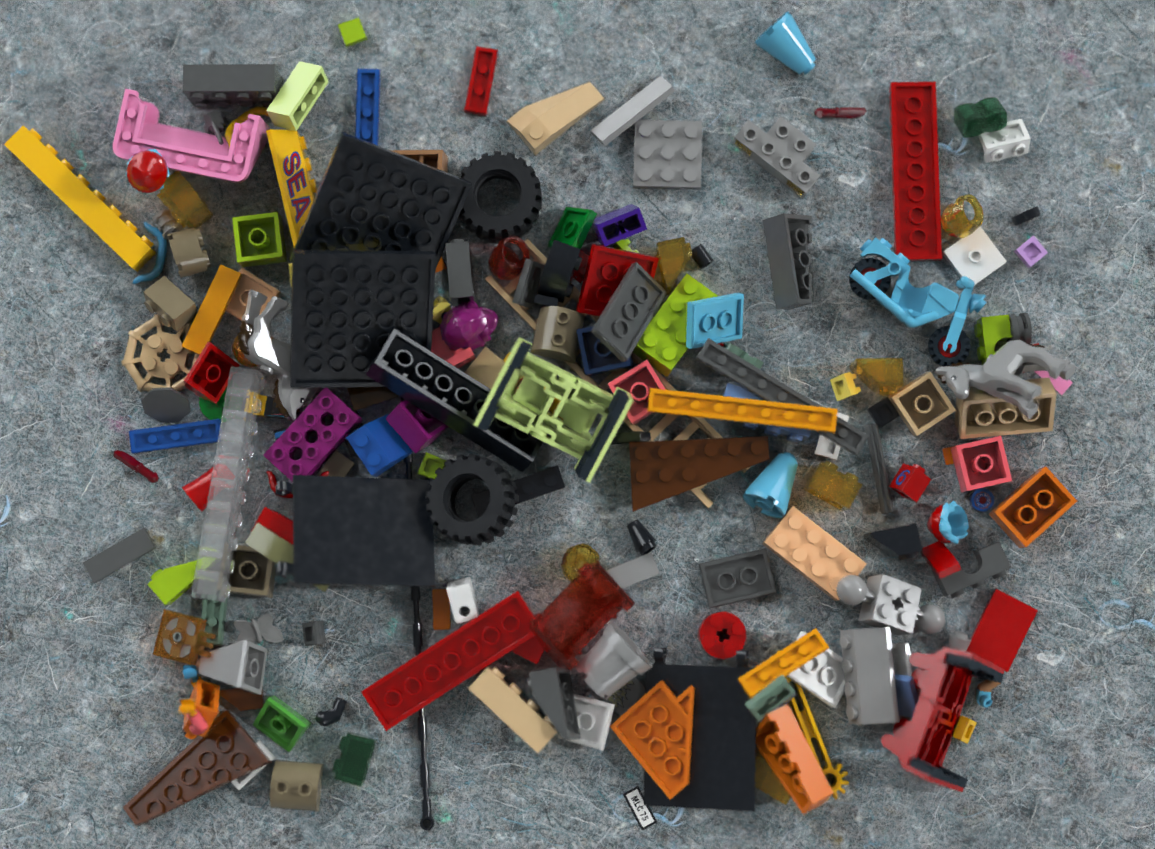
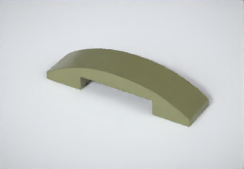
M257 523L245 543L275 563L288 562L293 564V544ZM312 584L324 592L329 587V585Z

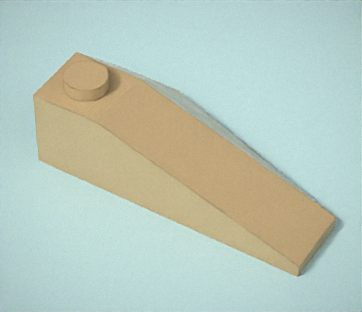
M591 82L523 107L508 119L507 123L536 156L604 100V97Z

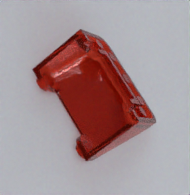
M587 562L578 570L579 574L542 613L538 612L529 621L531 623L529 626L530 631L552 661L561 669L571 671L579 663L575 656L583 654L581 650L610 619H616L618 617L617 613L622 608L628 611L635 604L598 562L591 564Z

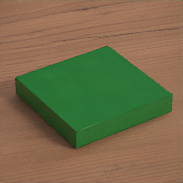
M566 207L547 247L551 249L553 241L557 240L581 249L597 213L589 209Z

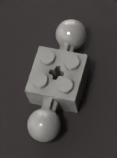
M884 574L868 576L867 583L856 575H847L838 582L837 595L843 603L856 605L862 602L858 619L862 623L876 628L890 627V633L895 635L912 634L915 622L917 627L927 634H935L944 627L945 615L940 607L933 604L918 607L922 588Z

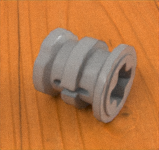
M168 209L159 211L152 218L153 222L158 224L157 228L159 231L163 232L162 237L164 239H169L167 234L180 231L183 228L181 223H176L177 219L171 216V211Z

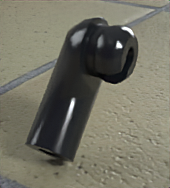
M336 697L331 710L326 712L319 711L316 714V722L321 726H329L338 722L341 719L347 701Z

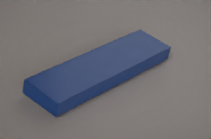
M357 69L355 137L378 146L380 69Z
M221 419L129 431L132 454L224 442Z

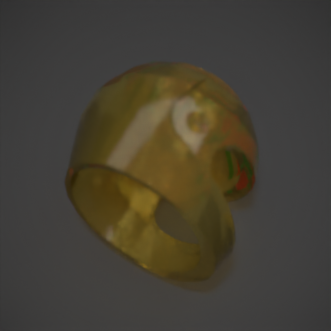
M967 194L958 197L954 204H949L941 216V225L944 231L954 238H965L973 234L983 223L984 214L980 202L975 196ZM964 201L969 202L974 209L975 217L972 220H969L965 214Z

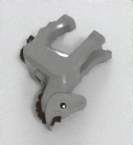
M251 289L248 293L246 311L239 326L238 340L240 350L249 361L260 366L259 370L261 372L276 376L273 402L276 403V408H279L278 411L287 420H296V414L300 413V408L308 399L316 394V387L291 388V341L288 344L271 338L270 324L279 312L286 310L288 302L279 297L272 296L264 311L259 315L261 306L266 303L267 296Z
M1013 340L1003 345L994 355H989L983 365L957 363L937 368L935 373L938 374L936 380L946 383L958 399H966L969 396V387L972 386L985 391L991 396L1001 398L1008 403L1016 405L1021 413L1030 419L1038 410V404L1033 402V399L1042 394L1041 386L1019 378L1023 372L1048 371L1049 376L1056 380L1060 376L1068 381L1074 375L1076 366L1070 364L1071 361L1053 357L1045 349V346Z

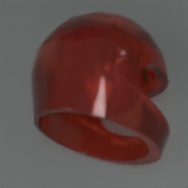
M510 236L502 239L490 255L488 262L490 271L501 280L508 281L521 275L526 258H530L529 248L519 237ZM510 242L518 245L523 253L522 260L519 259L512 249L504 246V244Z

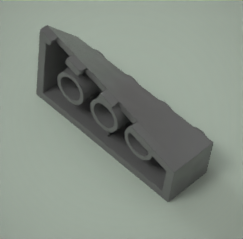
M783 213L763 220L776 309L791 310L812 304V275L808 273V267L812 264V256L808 254V244L812 243V234L808 233V225L812 224V216Z

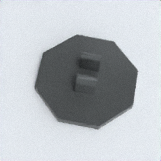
M171 387L152 388L141 398L144 413L159 422H180L191 412L188 397Z

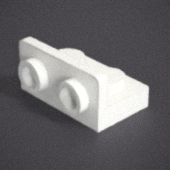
M1022 119L978 129L977 135L984 149L985 163L1022 156L1029 152L1031 138Z

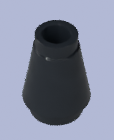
M635 520L627 525L636 552L645 555L657 547L656 539L639 520Z

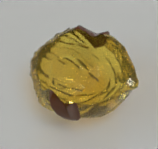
M579 543L567 548L561 562L562 572L566 579L573 586L593 580L600 569L599 554L589 544Z

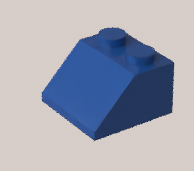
M389 414L363 425L346 437L371 476L378 477L413 453L412 449L386 420Z

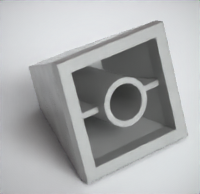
M242 640L201 654V657L197 660L196 669L199 674L256 695H261L268 649L248 640Z

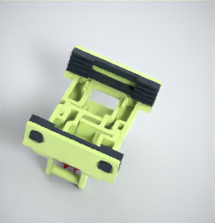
M519 338L512 348L473 425L487 431L495 417L527 434L530 431V434L535 438L578 458L574 467L577 477L590 483L634 400L629 392L619 387L616 388L612 395L529 353L528 351L532 343ZM557 398L561 401L554 414H552L548 410L553 400ZM599 413L603 417L591 436L589 430Z

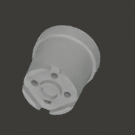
M611 622L602 631L603 636L575 665L579 674L582 672L586 674L584 675L586 683L599 696L604 697L605 700L638 674L643 675L653 667L639 646L614 622Z

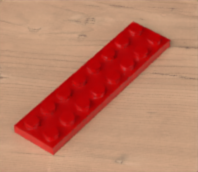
M891 82L889 84L895 254L898 255L900 252L910 261H941L942 243L936 82Z
M517 590L362 690L361 693L385 731H387L544 629L519 590Z

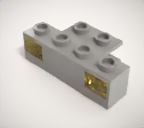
M781 116L767 134L748 120L734 137L733 145L802 199L817 183L820 175L804 163L813 152L816 143Z

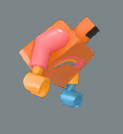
M196 665L183 666L184 679L192 678L191 684L194 689L190 699L180 700L179 712L184 714L183 735L188 739H195L197 735L202 737L207 735L218 714L220 685L203 681L201 677H198Z

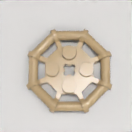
M154 314L152 319L133 331L130 330L128 332L129 339L124 360L121 362L122 366L126 367L136 383L137 390L149 392L152 388L171 387L179 392L185 388L184 380L186 376L172 384V379L179 373L185 372L188 374L190 372L186 367L189 354H194V352L182 347L183 340L181 338L184 334L187 335L191 327V321L175 335L164 332V324L160 316ZM157 326L158 333L151 335L147 340L141 337ZM137 341L143 343L141 355L139 358H134ZM167 350L170 358H166L164 362H161L159 354ZM196 353L194 355L192 367L199 357V355ZM142 363L148 374L144 379L135 364ZM154 377L165 379L166 386L150 382Z

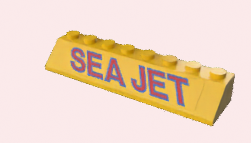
M270 129L266 130L295 248L315 199L314 193L318 190L315 179H311L309 171H312L310 158L305 157L304 150L307 149L305 137L300 136L298 131Z

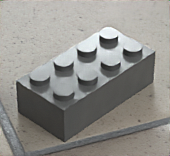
M275 64L183 65V92L196 107H208V104H217L219 107H230L231 104L252 107L253 104H262V106L269 107L282 87V76Z

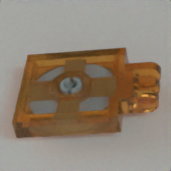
M164 609L153 655L196 666L198 655L211 657V652L204 651V648H213L214 643L206 642L207 638L215 639L216 634L204 631L206 619Z

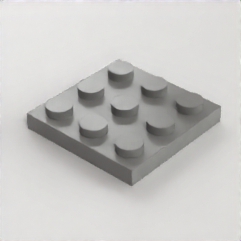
M638 120L635 122L633 188L701 189L702 121Z

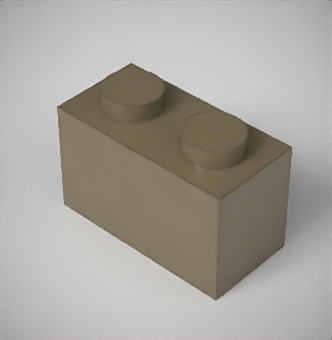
M165 276L143 292L146 308L151 313L156 312L163 324L167 327L171 326L175 331H179L196 317L197 309L195 303Z

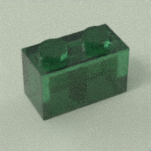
M348 732L347 736H342L339 745L342 753L340 759L336 758L332 772L335 773L334 779L360 787L363 786L377 739L354 732Z

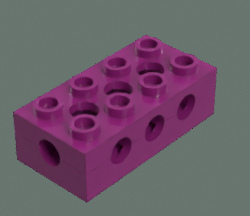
M325 387L263 456L292 482L293 475L313 476L339 448L346 437L358 427L363 419L330 389ZM329 415H333V423L329 426H326V417ZM313 432H317V441L310 443V435ZM297 449L302 450V457L299 460L294 459V452Z

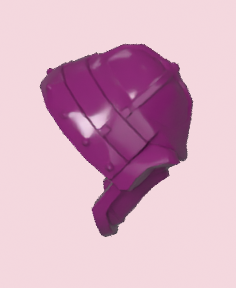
M473 300L461 302V304L453 306L451 310L444 314L439 326L442 340H444L450 350L456 351L459 348L467 349L470 347L474 351L479 347H483L486 342L491 340L490 335L496 329L498 316L496 312L489 308L478 307Z

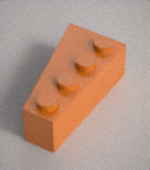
M786 704L768 713L756 727V747L804 815L823 805L833 794V791L789 705Z

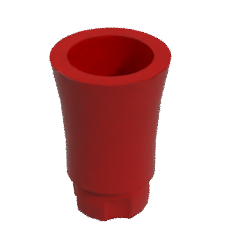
M222 461L215 468H210L203 475L183 486L182 489L203 512L222 491L229 487L228 484L237 477Z

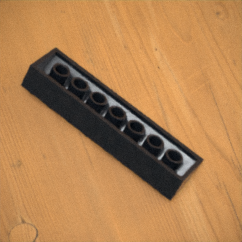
M393 329L365 374L521 472L533 463L543 441L532 436L530 431L527 434L495 417L487 431L474 426L473 424L491 389L396 329Z

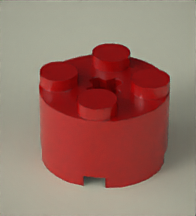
M729 612L710 614L699 626V643L702 649L712 657L719 659L734 657L736 651L742 650L745 645V625L737 616ZM725 629V634L728 637L720 642L718 641L719 636L716 633Z

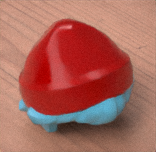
M156 149L141 151L127 162L126 176L133 188L143 193H151L164 188V183L170 176L166 161Z
M954 500L950 504L940 505L932 512L928 519V530L942 543L958 544L960 539L968 535L967 514Z

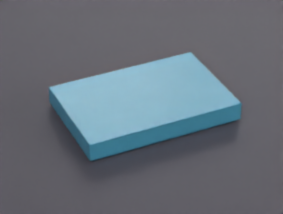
M733 293L687 302L686 348L695 349L703 347L708 338L717 344L742 339L744 294Z

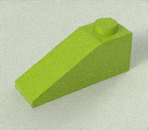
M214 555L165 568L164 570L159 569L151 575L150 578L152 580L147 585L165 605H171L223 559L221 556Z

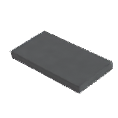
M637 262L631 264L591 330V333L622 362L627 361L667 292Z

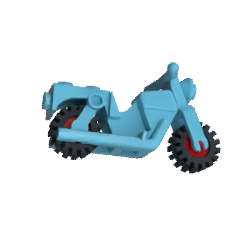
M875 237L873 241L868 239L860 248L863 251L860 257L865 258L866 256L875 255L888 261L889 264L887 266L881 260L873 258L862 259L860 262H857L849 276L852 291L858 297L865 300L878 301L909 328H917L954 312L950 325L940 327L930 336L928 352L931 359L943 367L963 363L971 349L970 339L966 332L962 330L968 309L970 313L974 310L978 313L987 303L983 300L986 295L971 294L975 283L966 276L961 277L956 282V286L959 289H964L960 297L956 292L936 282L927 287L915 288L909 283L908 279L911 269L908 265L910 260L900 252L896 255L890 249L893 246L884 238L878 240ZM899 275L890 299L885 293L889 289L891 277Z

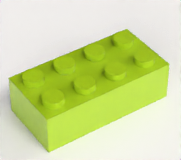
M686 274L650 321L633 353L644 361L648 360L653 368L668 377L689 349L686 348L687 302L717 297L718 295L689 274Z

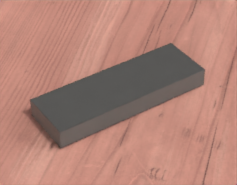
M143 528L88 559L83 564L93 583H97L156 549L146 529Z

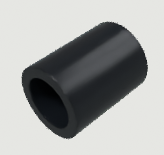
M699 244L689 252L700 270L713 262L712 257L702 244Z

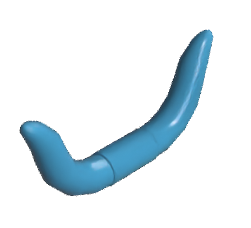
M144 222L145 229L154 235L159 242L155 267L149 273L137 276L133 280V284L155 279L160 275L165 265L167 240L162 237L163 232H160L158 228L147 222Z

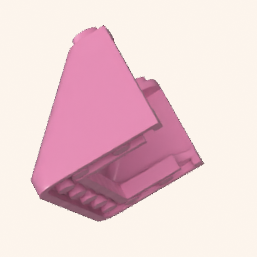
M125 88L113 141V151L119 158L129 161L131 157L141 151L156 149L166 161L168 169L241 183L249 177L268 141L266 130L271 128L260 116L249 114L245 122L241 124L235 123L229 148L226 138L223 136V144L221 145L216 135L158 123V108L150 102L142 101L137 91Z

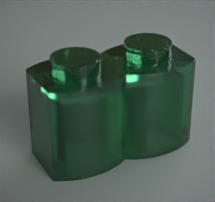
M989 97L977 103H965L954 108V123L963 137H976L985 131L995 132L1007 126V112L997 98Z

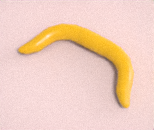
M255 107L249 109L229 124L225 131V138L229 148L235 123L241 124L245 122L249 114L269 116L266 111L268 108Z

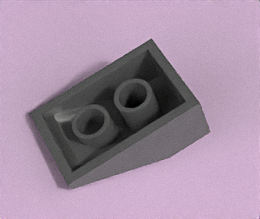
M554 667L529 672L528 688L563 739H581L570 670Z

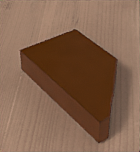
M263 686L261 695H256L240 688L220 690L219 694L240 711L260 709L265 703Z

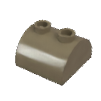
M542 307L539 311L530 353L575 363L579 348L577 329L583 328L585 317L577 311L564 307Z
M276 760L270 784L271 808L319 811L324 764Z

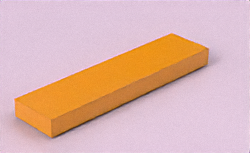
M220 264L182 344L183 348L200 355L207 342H211L239 284L242 273Z
M815 628L739 677L737 681L751 699L780 675L788 676L830 647Z

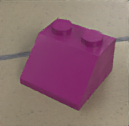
M407 400L399 403L386 418L388 423L415 454L431 444L449 428V426Z

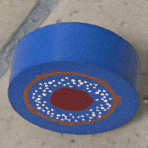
M977 489L970 496V505L978 512L988 511L994 504V496L987 489Z

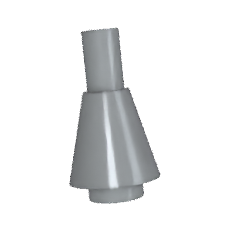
M954 631V634H949V648L961 651L967 650L972 641L968 638L967 633Z

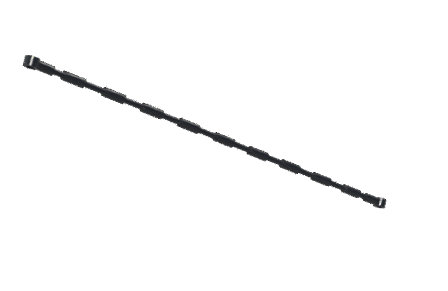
M413 453L404 458L407 479L411 480ZM411 587V600H413L414 623L412 624L413 645L416 655L421 653V646H423L422 623H420L419 615L420 587ZM423 707L419 710V717H417L418 741H420L421 747L420 781L421 788H423L420 826L423 830L428 831L433 828L435 820L432 817L431 799H429L430 774L426 750V740H428L427 716H425ZM424 819H430L432 825L425 827L423 824Z

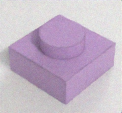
M1034 236L1014 251L1028 268L1048 253Z

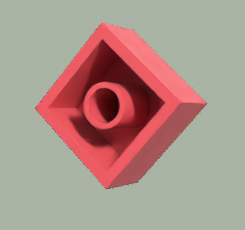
M648 360L608 383L612 393L619 387L629 392L634 401L626 414L632 426L654 413L647 411L650 388L665 389Z
M1001 436L950 448L961 493L1012 481Z

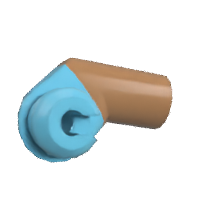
M989 680L979 683L976 693L977 703L984 708L991 706L993 702L991 700V690L1001 683Z

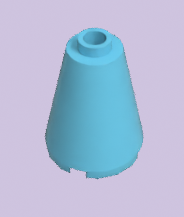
M788 11L755 41L761 49L798 74L804 72L806 75L816 66L813 63L816 60L794 18Z
M788 452L778 453L745 490L743 495L745 502L752 508H755L756 505L762 508L761 513L767 516L782 518L787 512L798 467L796 457Z

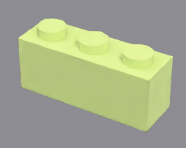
M299 61L266 110L274 126L293 131L298 130L329 83L322 66Z

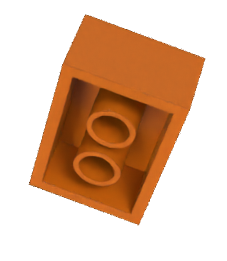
M1045 466L1035 471L996 506L989 515L1019 548H1025L1071 508L1077 500Z

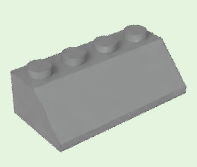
M890 627L840 630V646L842 647L843 658L842 669L845 679L844 691L847 700L846 714L849 724L899 722Z

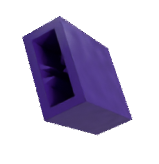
M629 204L595 218L592 229L597 242L605 247L645 231L647 226L640 208Z

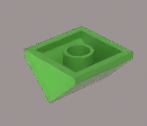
M275 695L270 696L266 700L253 723V726L289 753L311 725L310 721Z

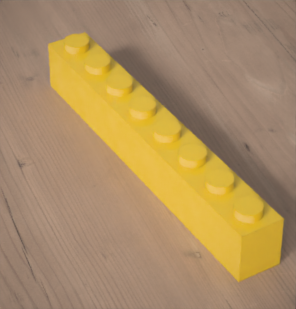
M23 125L4 145L131 268L138 272L156 254L151 248L154 244L145 235L140 238L135 233L138 228L129 220L124 222L119 217L122 213L114 205L108 207L103 202L106 198L97 189L92 191L87 187L90 182L81 174L76 176L72 172L74 167L65 158L60 161L56 157L58 152L49 143L45 146L40 141L43 137L35 129L32 128L29 131Z

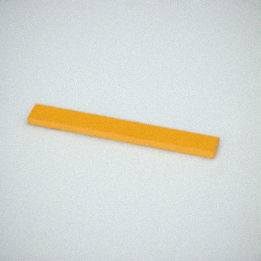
M650 388L647 409L649 412L827 432L836 431L838 409L656 388Z

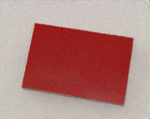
M994 589L970 638L972 641L966 652L973 653L1004 669V672H1008L1038 610L998 589Z

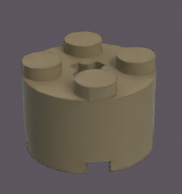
M191 227L167 234L181 278L208 271L207 268L211 267L206 249L201 250V247L205 246L199 228Z

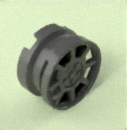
M1020 313L1019 316L1008 314L1012 337L1007 342L1021 340L1031 343L1032 328L1028 313Z

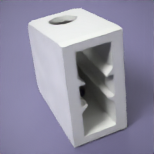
M467 577L448 582L446 589L456 624L462 623L463 626L479 615L471 578ZM467 606L469 611H462L461 607Z

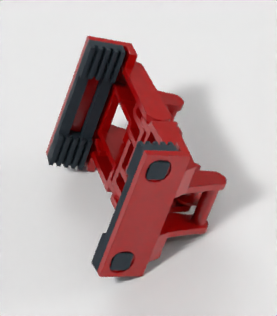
M947 647L936 651V654L912 653L909 658L910 664L918 668L912 672L911 677H913L916 689L921 690L919 701L916 704L912 720L900 719L893 726V735H883L881 744L899 757L902 768L929 782L963 792L968 779L942 766L954 734L953 729L958 723L972 677L1002 683L1004 669L973 653Z

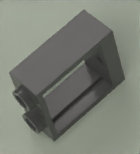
M453 239L450 243H446L445 246L450 300L453 306H457L461 302H468L470 300L475 302V290L469 242H464V239Z

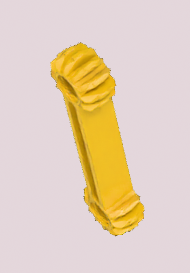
M785 677L788 682L792 681L788 677ZM793 681L803 706V711H799L793 695L788 698L796 720L821 768L811 742V738L816 739L825 762V766L821 770L824 775L829 773L834 775L835 780L830 787L833 791L832 797L838 799L836 791L838 790L844 794L846 791L841 785H849V781L842 779L848 775V772H840L843 766L840 763L834 768L832 767L800 685Z

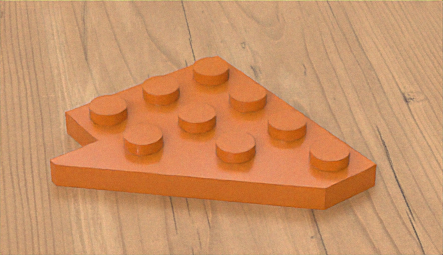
M662 680L609 727L665 795L672 799L689 784L695 688L692 685L680 696L676 697Z

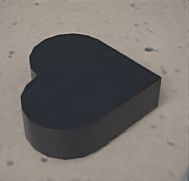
M1037 206L1011 219L1013 224L1017 226L1038 217L1041 213Z

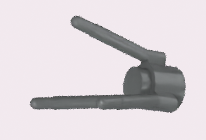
M219 111L209 112L203 117L205 122L204 130L207 134L212 133L216 135L219 144L222 145L223 139L220 133L224 131V127L227 129L229 122L227 117H222Z

